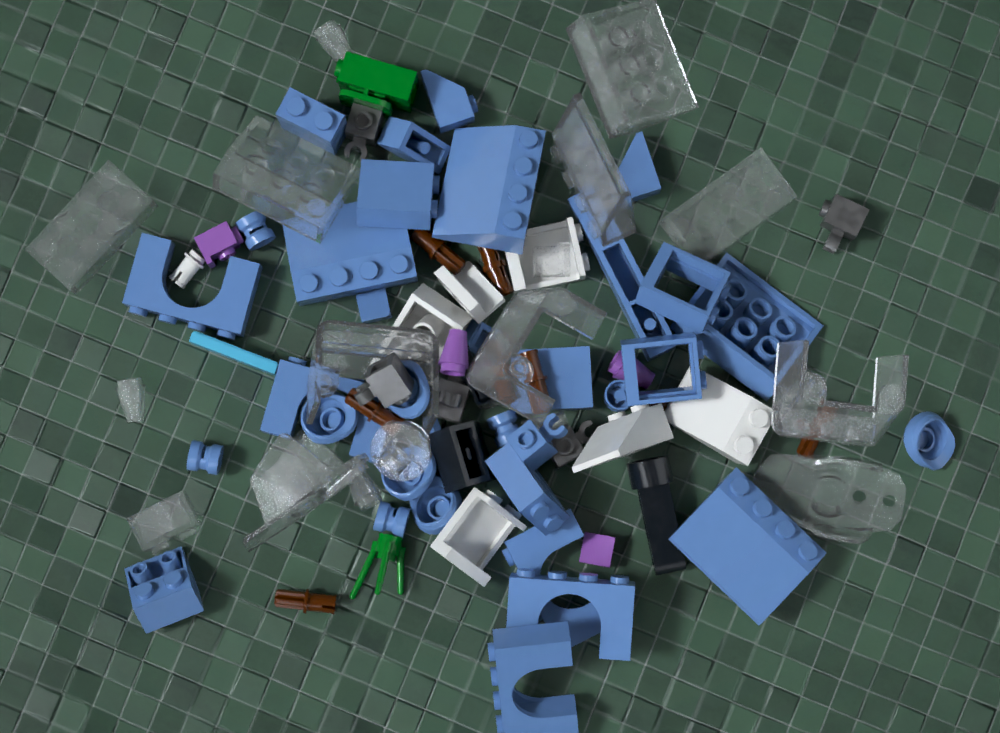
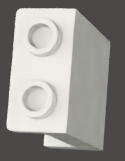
M568 217L565 221L527 229L522 255L505 252L514 295L585 280V271L590 270L587 253H581L579 242L584 241L580 223L574 224L573 217Z
M474 487L430 547L485 587L492 578L483 571L485 566L514 527H518L524 532L527 526L519 521L522 515L508 504L505 508L500 506L503 500L488 489L484 494Z

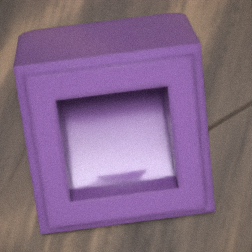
M584 532L579 562L610 568L616 537Z

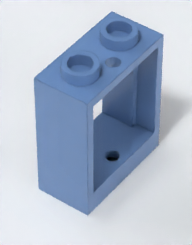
M663 242L639 287L634 303L702 334L707 323L713 325L721 308L716 306L718 301L724 303L732 286L727 284L731 272ZM665 270L713 291L705 309L702 310L657 289L656 287Z
M694 332L620 340L627 406L702 399L701 390L707 389L706 373L699 369V359H704L702 340L697 341ZM688 344L692 386L639 392L634 349Z

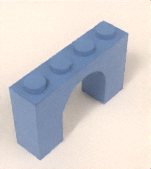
M142 233L122 301L126 307H130L129 313L146 317L149 312L159 315V321L176 325L177 320L187 322V328L204 333L206 328L217 330V336L229 340H235L236 336L244 337L263 269L261 264L230 256L223 284L218 295L204 306L196 308L184 307L171 299L166 286V277L175 244L172 240Z
M289 356L288 361L280 359L260 431L292 440L301 408L312 394L325 389H335L348 394L352 388H357L364 384L365 377L353 373H348L347 378L335 375L336 369L324 365H318L317 369L306 366L307 361ZM376 396V397L374 398V400L377 401V402H379V399H378V397ZM359 412L358 424L349 456L380 465L389 431L372 420L368 422V417Z
M571 508L566 510L570 517L562 523L559 529L549 533L547 536L534 526L505 541L504 543L507 548L501 551L509 567L516 565L517 569L536 570L535 574L540 575L542 565L551 553L584 537ZM549 601L540 613L539 621L543 620L544 623L568 621L571 647L601 632L600 617L591 602L578 608L567 609Z
M519 568L517 573L510 574L506 628L539 624L540 613L551 599L564 594L578 595L591 602L600 617L599 659L630 661L635 581H629V576L611 575L610 580L598 579V574L579 573V577H567V572L548 571V575L535 574L536 570Z
M568 621L492 629L494 642L487 644L489 662L496 661V667H490L492 686L499 687V691H493L495 710H501V715H495L497 733H579L574 694L537 698L524 695L514 687L517 681L529 672L539 669L573 666Z

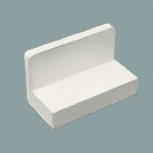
M470 261L465 263V267L457 275L451 274L443 265L434 272L442 286L478 324L505 302V298Z

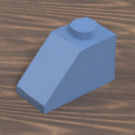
M429 70L420 71L421 79L440 133L475 122L474 113L478 112V108L473 94L467 96L464 87Z
M391 116L388 117L377 141V144L409 162L434 163V173L440 174L451 149V146L412 121Z
M642 131L636 133L617 170V180L613 181L617 198L623 197L625 204L659 194L661 191V185Z

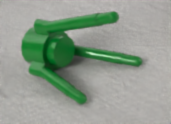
M379 533L378 541L372 542L371 551L349 596L350 599H355L376 554L377 559L381 560L376 581L375 594L379 595L381 593L388 561L395 562L396 557L397 591L399 595L403 594L404 555L406 550L405 547H401L403 538Z

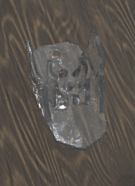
M303 429L294 438L287 433L280 434L250 478V483L256 495L265 524L244 537V547L248 552L254 550L300 520L324 501L334 497L370 468L366 463L369 457L366 453H362L344 463L325 444L312 442Z
M771 454L762 463L753 479L754 484L788 517L802 528L809 529L819 537L846 543L862 544L870 539L873 532L892 530L902 520L907 490L899 474L883 468L881 463L847 456ZM855 491H863L866 498L862 501H855L853 499ZM888 495L895 498V503L892 506H886L883 503V499Z

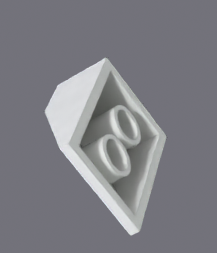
M422 283L411 294L369 365L395 352L400 361L412 360L416 362L424 371L430 384L441 368L438 362L449 330L460 329L465 331L473 318L465 310Z
M690 366L678 388L692 386ZM706 373L707 389L701 390L702 399L669 402L664 411L668 423L731 461L748 466L778 412L752 396Z
M662 403L650 407L649 404L630 407L631 414L626 415L624 410L607 416L609 422L596 428L573 464V473L628 456L673 439L674 437Z

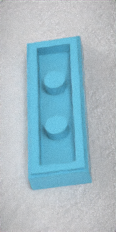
M192 332L189 339L191 344L276 376L278 362L203 333Z

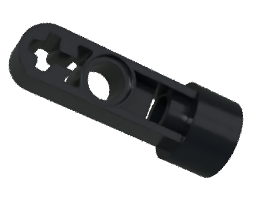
M669 455L627 463L631 489H637L655 575L686 570L684 554L668 540L678 529L669 485L670 482L674 481Z

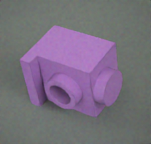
M227 221L194 237L210 268L216 266L214 260L219 258L220 261L229 259L230 256H234L236 254L235 250L241 247L240 244L244 243V239L237 226L231 228Z

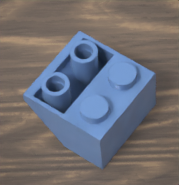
M182 546L124 568L132 607L146 634L204 611L198 586Z

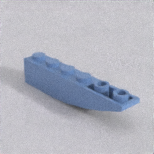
M595 186L568 198L567 201L578 223H580L581 229L635 337L673 335L664 316L634 303L644 276ZM677 345L644 348L642 352L647 362L675 349Z

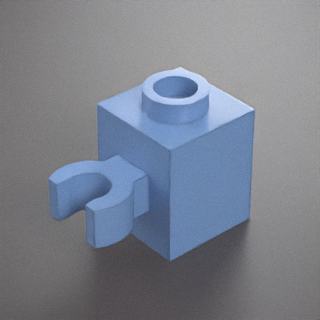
M555 413L549 414L544 419L541 428L529 419L506 438L522 462L534 471L558 453V450L551 441L563 438L568 433V429L564 425L560 426L557 430L552 429L553 424L559 420Z

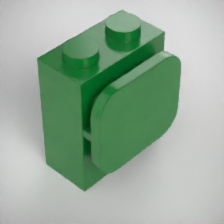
M346 51L344 60H338L334 76L337 77L336 83L340 87L338 96L342 105L351 108L352 104L356 103L378 109L383 112L384 118L392 117V108L411 113L419 86L417 71Z

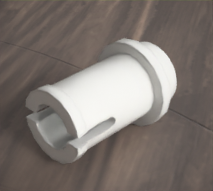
M193 249L189 253H184L186 257L174 272L169 275V278L183 289L200 268L204 269L205 267L203 265L205 259Z

